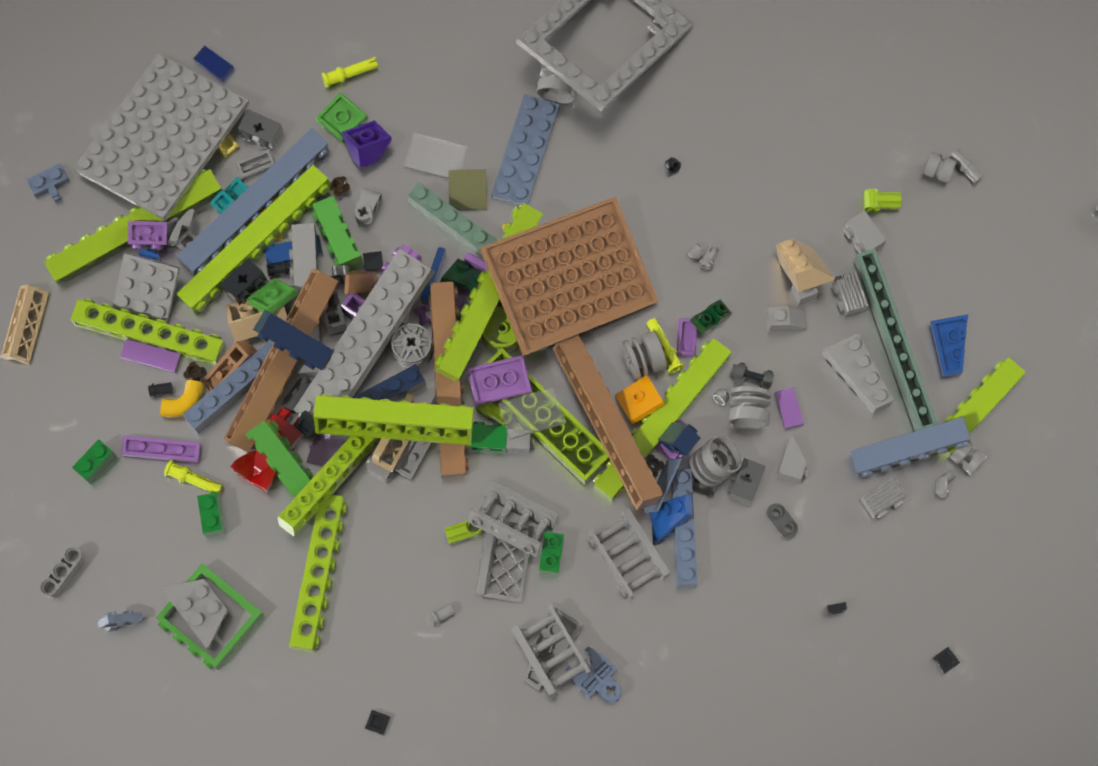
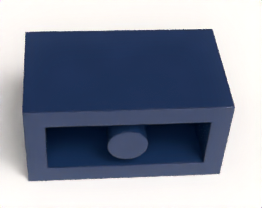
M672 422L658 441L671 453L687 456L701 437L696 434L697 430L692 425Z

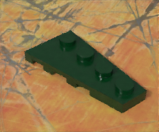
M458 258L445 272L440 282H453L457 289L463 290L466 288L472 290L474 287L477 288L479 284L477 279L482 270Z

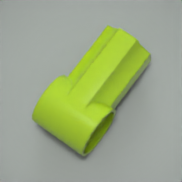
M867 189L864 191V210L867 212H877L881 209H901V192H880L878 189Z
M498 401L475 408L484 418H491L503 426L512 421L513 412Z
M467 521L445 528L449 544L472 537H479L484 533V530L479 528L476 532L471 531L470 526L472 524Z

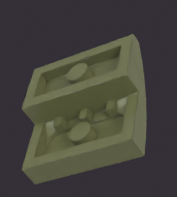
M486 169L448 170L449 204L457 210H487Z

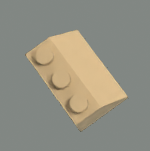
M795 239L786 240L776 245L779 264L798 292L834 280V276L813 247Z
M247 301L241 305H238L236 302L226 304L228 322L235 342L248 340L259 334L253 329L263 312L250 306ZM282 306L273 314L285 321L288 316L286 306Z

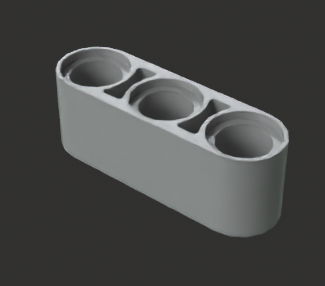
M71 546L65 550L40 584V591L43 595L50 599H55L63 592L85 562V554L79 548ZM78 552V559L71 561V555ZM66 568V575L59 577V571ZM54 584V591L47 593V587Z

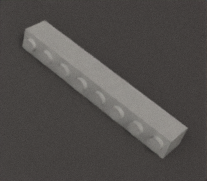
M314 223L291 225L292 231H288L289 242H292V249H289L290 260H293V267H290V277L294 279V286L291 287L297 289L298 295L312 268L318 270L317 238ZM320 317L318 326L313 329L310 335L319 342H321ZM301 358L294 365L295 372L298 371L300 377L316 376L320 370L316 367L312 370L305 366V361Z

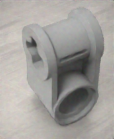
M363 188L355 208L356 222L360 226H368L372 222L375 212L380 205L382 193Z

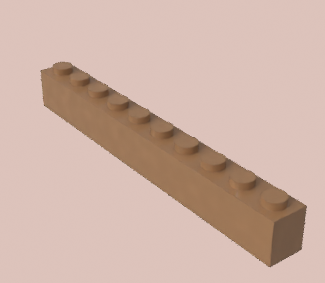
M312 268L285 321L310 336L313 329L318 326L319 317L326 310L330 296L335 293L338 281ZM272 345L224 437L225 441L248 453L254 448L256 441L253 437L248 439L245 434L266 420L268 415L273 412L277 398L282 395L286 381L292 376L294 365L299 362L289 356L290 352L284 349L282 352Z
M453 282L429 284L434 370L437 366L435 361L439 354L443 355L446 349L443 347L448 337H452L454 333L452 328L456 323V317H459L458 306H455L454 298L458 296L457 287H454ZM434 371L436 405L443 403L450 406L465 405L464 401H461L464 385L463 382H460V378L454 382ZM439 443L441 476L466 474V470H469L468 459H465L464 451L468 449L467 445Z
M578 334L557 342L553 347V351L636 510L656 505L663 496L661 487L657 485L652 470L647 466L643 453L638 449L635 438L628 430L627 423L622 418L617 404L614 403L600 372L597 371L592 357L589 356L584 342Z

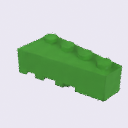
M334 196L312 204L314 211L311 212L315 222H320L321 227L319 231L322 238H327L329 243L326 244L330 255L334 254L336 258L333 261L334 265L348 266L350 271L363 268L364 264L361 254L356 247L353 237L350 236V231L343 220L342 213Z
M270 419L264 420L245 435L248 439L253 437L256 441L255 448L263 456L266 454L268 457L266 458L267 463L274 471L279 472V479L294 497L300 493L314 475L309 468L305 469L301 464L303 462L301 456L297 452L293 453L290 448L292 444L287 437L280 435L278 432L280 428L274 420L271 422Z

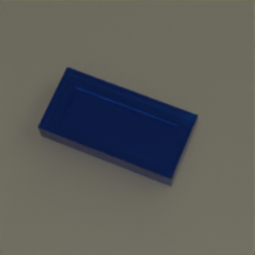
M205 45L193 58L194 62L222 82L234 69L233 65Z

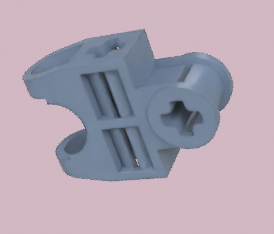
M587 647L584 651L590 657L589 660L592 663L593 668L590 669L592 676L589 677L585 671L571 678V680L589 700L597 693L607 703L617 702L621 696V687L612 678L617 672V668L602 654L591 647ZM568 666V667L565 669L566 672L569 671V670H571L572 667ZM609 688L610 690H612L614 688L615 696H613L612 694L608 696L607 689Z

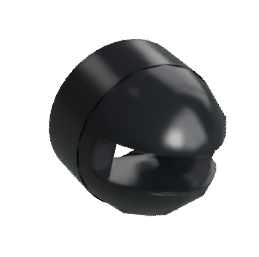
M670 157L665 161L664 165L669 173L674 174L680 170L681 163L678 159Z

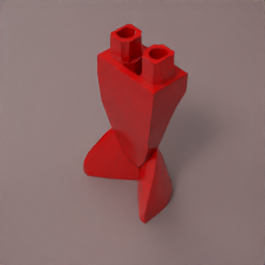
M282 408L277 415H272L270 421L274 420L280 428L278 432L282 437H287L292 444L290 446L292 450L305 435L294 427L299 417H297L293 425L288 423L287 421L292 416V413ZM258 450L237 458L230 466L240 477L265 492L269 491L276 475V471L266 461V458H268L266 454L263 456Z

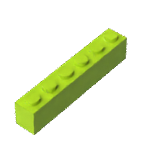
M1009 357L1005 361L1001 359L994 367L996 371L992 375L988 373L981 381L984 384L980 388L976 386L969 394L971 398L967 402L963 400L956 408L959 411L955 416L950 414L944 422L963 417L970 434L1024 376L1026 371ZM949 448V452L943 455L948 458L957 448Z

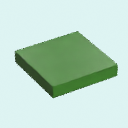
M340 92L318 114L315 120L341 143H344L341 132L360 126L368 118V115Z
M274 278L246 300L250 306L261 312L267 310L274 313L296 297L298 292L297 289Z

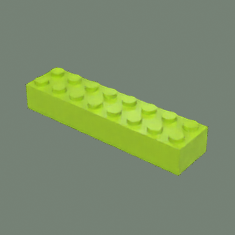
M501 348L487 363L512 357ZM528 373L532 389L531 394L498 402L513 412L512 416L527 430H531V434L579 481L586 485L610 460L602 443Z
M328 394L316 395L313 417L315 433L459 445H471L473 408L466 405L450 406L444 403L433 405L428 402L411 403L406 400L395 402L389 399L372 400L367 397L356 399L350 396L332 397Z

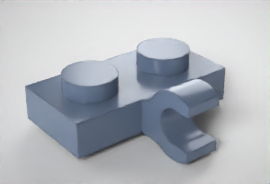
M61 163L26 179L35 197L49 191L54 202L61 199L56 187L69 182Z
M128 610L117 615L116 612L104 614L105 617L97 622L99 628H105V631H114L119 626L134 625L142 621L143 618L141 612L133 613V610Z

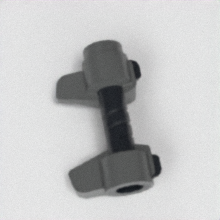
M742 362L739 365L733 364L730 374L735 377L734 387H740L745 378L760 381V388L768 390L774 378L772 371L767 370L763 374L752 372Z

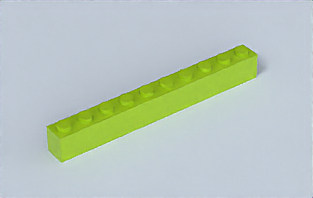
M312 165L177 293L180 300L196 315L205 310L208 303L221 294L223 288L220 283L247 258L251 261L258 259L267 246H272L281 234L288 231L294 221H298L308 208L313 207L312 204L316 203V199L320 195L328 193L331 187L329 179Z
M203 169L165 221L136 206L129 211L130 214L127 216L120 215L113 219L114 223L109 226L104 224L97 228V232L93 235L86 234L75 245L70 243L63 247L64 251L48 255L44 264L54 281L59 283L127 245L128 221L168 222L175 216H179L218 194L222 188L210 169L207 171Z
M524 202L519 206H515L511 213L513 217L511 222H507L502 230L504 232L502 239L536 227L543 213ZM488 269L485 272L482 271L477 279L479 284L477 288L474 287L469 295V298H471L469 304H465L460 313L462 317L460 321L457 320L454 324L452 337H448L443 347L446 349L443 355L439 354L435 361L437 366L434 371L454 382L461 377L500 300Z
M713 338L711 342L706 341L700 349L702 353L699 356L695 355L689 362L690 367L687 371L683 370L677 377L679 381L675 386L673 384L669 386L665 392L667 395L663 399L665 405L652 412L651 415L649 414L641 421L643 425L639 429L635 428L631 433L635 438L638 449L643 453L645 461L660 443L658 439L672 422L676 423L730 358L732 352ZM609 460L605 465L607 469L603 473L599 472L593 481L595 482L594 489L612 502L624 488V485L611 460Z

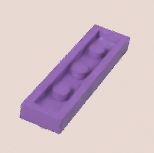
M124 435L121 455L199 463L201 443Z

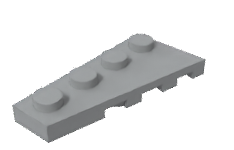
M548 609L547 616L552 614L550 609ZM559 610L563 616L561 622L574 642L583 628V624ZM556 620L542 628L536 645L561 631ZM564 637L539 652L536 658L539 663L542 661L545 663L570 648L571 645L567 638ZM529 662L523 681L541 691L544 686ZM558 664L548 669L549 672L546 673L548 678H550Z

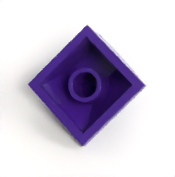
M375 120L341 132L352 160L360 168L377 162L392 141V137Z

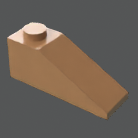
M351 270L345 277L344 294L371 292L378 282V276H375V271Z
M248 340L235 342L201 382L211 391L256 353L257 350Z

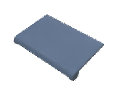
M681 458L666 461L657 481L663 496L656 505L646 507L643 513L651 515V512L659 511L682 460Z

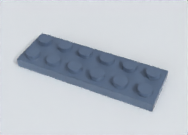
M524 94L491 198L516 205H521L523 202L528 205L560 104Z

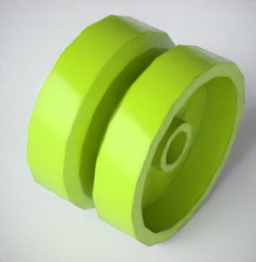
M496 307L482 333V338L489 350L497 353L503 348L509 353L518 348L519 345L504 308Z

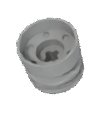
M542 64L541 78L538 80L536 89L537 95L544 100L558 104L572 103L575 99L576 91Z
M409 323L402 325L395 331L392 336L391 345L398 364L405 369L415 364L419 369L425 367L433 355L431 337L426 328L419 324ZM410 342L413 344L415 342L416 346H409L408 343Z
M654 331L641 335L642 344H639L635 337L631 338L632 347L628 340L622 341L625 362L635 379L641 377L640 369L643 375L647 376V366L649 365L653 372L667 369L662 346Z
M740 386L731 389L732 398L730 403L736 407L730 408L729 423L744 428L767 427L769 425L770 412L764 408L769 407L771 401H769L771 392L754 386Z
M725 436L713 437L690 457V467L694 476L702 484L711 487L719 485L727 477L738 471L742 465V456L737 445Z

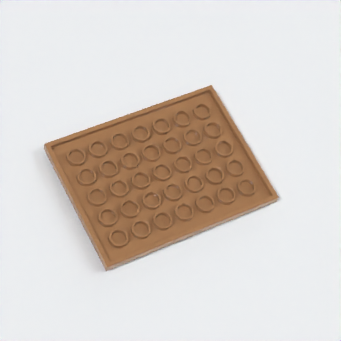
M616 196L479 248L523 356L659 302Z

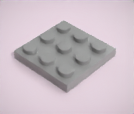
M125 252L113 308L126 309L137 315L144 314L151 319H162L168 322L181 267Z

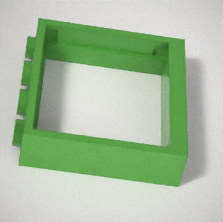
M201 564L186 582L196 581L202 575L205 576L250 613V618L215 659L166 619L175 608L170 601L157 615L156 619L159 621L158 626L165 632L170 630L174 633L172 638L178 643L182 644L185 642L189 646L187 650L195 657L198 654L204 658L202 662L207 667L212 669L214 666L218 670L264 614L204 564Z

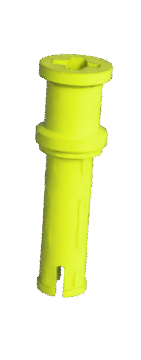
M375 57L345 68L336 67V70L328 73L322 72L321 75L326 88H330V85L339 82L344 83L347 78L378 69Z
M650 319L646 325L650 331L656 333L660 341L666 364L669 368L668 373L674 374L684 368V364L678 359L676 349L671 347L658 319Z
M173 460L168 462L164 471V476L166 477L169 475L178 479L180 483L187 482L211 493L216 492L219 495L223 488V484L190 471V468L187 466L182 467L175 464Z

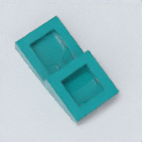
M236 177L225 190L222 189L214 197L210 204L219 213H223L249 187L239 177Z

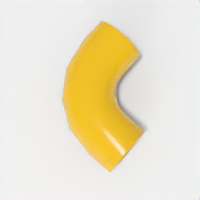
M187 380L181 397L177 399H162L160 416L169 418L183 417V414L202 398L205 384L200 381Z

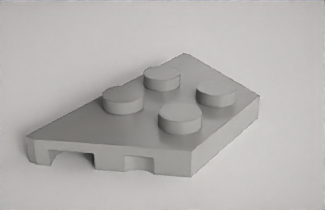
M204 579L163 587L161 589L206 649H209L222 620L228 612L227 608Z

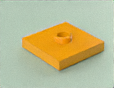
M644 376L615 394L616 399L632 425L665 405L648 376Z

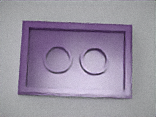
M523 355L467 368L475 406L532 393Z

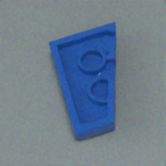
M968 314L930 322L943 377L959 375L963 372Z
M683 495L662 502L658 512H651L653 544L660 545L663 542V538L670 536L676 526H681L692 516V498L690 495Z

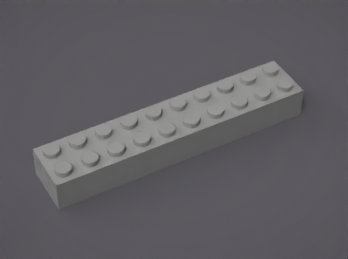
M399 248L334 347L322 370H319L299 400L294 411L301 415L306 410L314 416L316 395L328 394L332 397L350 396L352 398L435 271Z

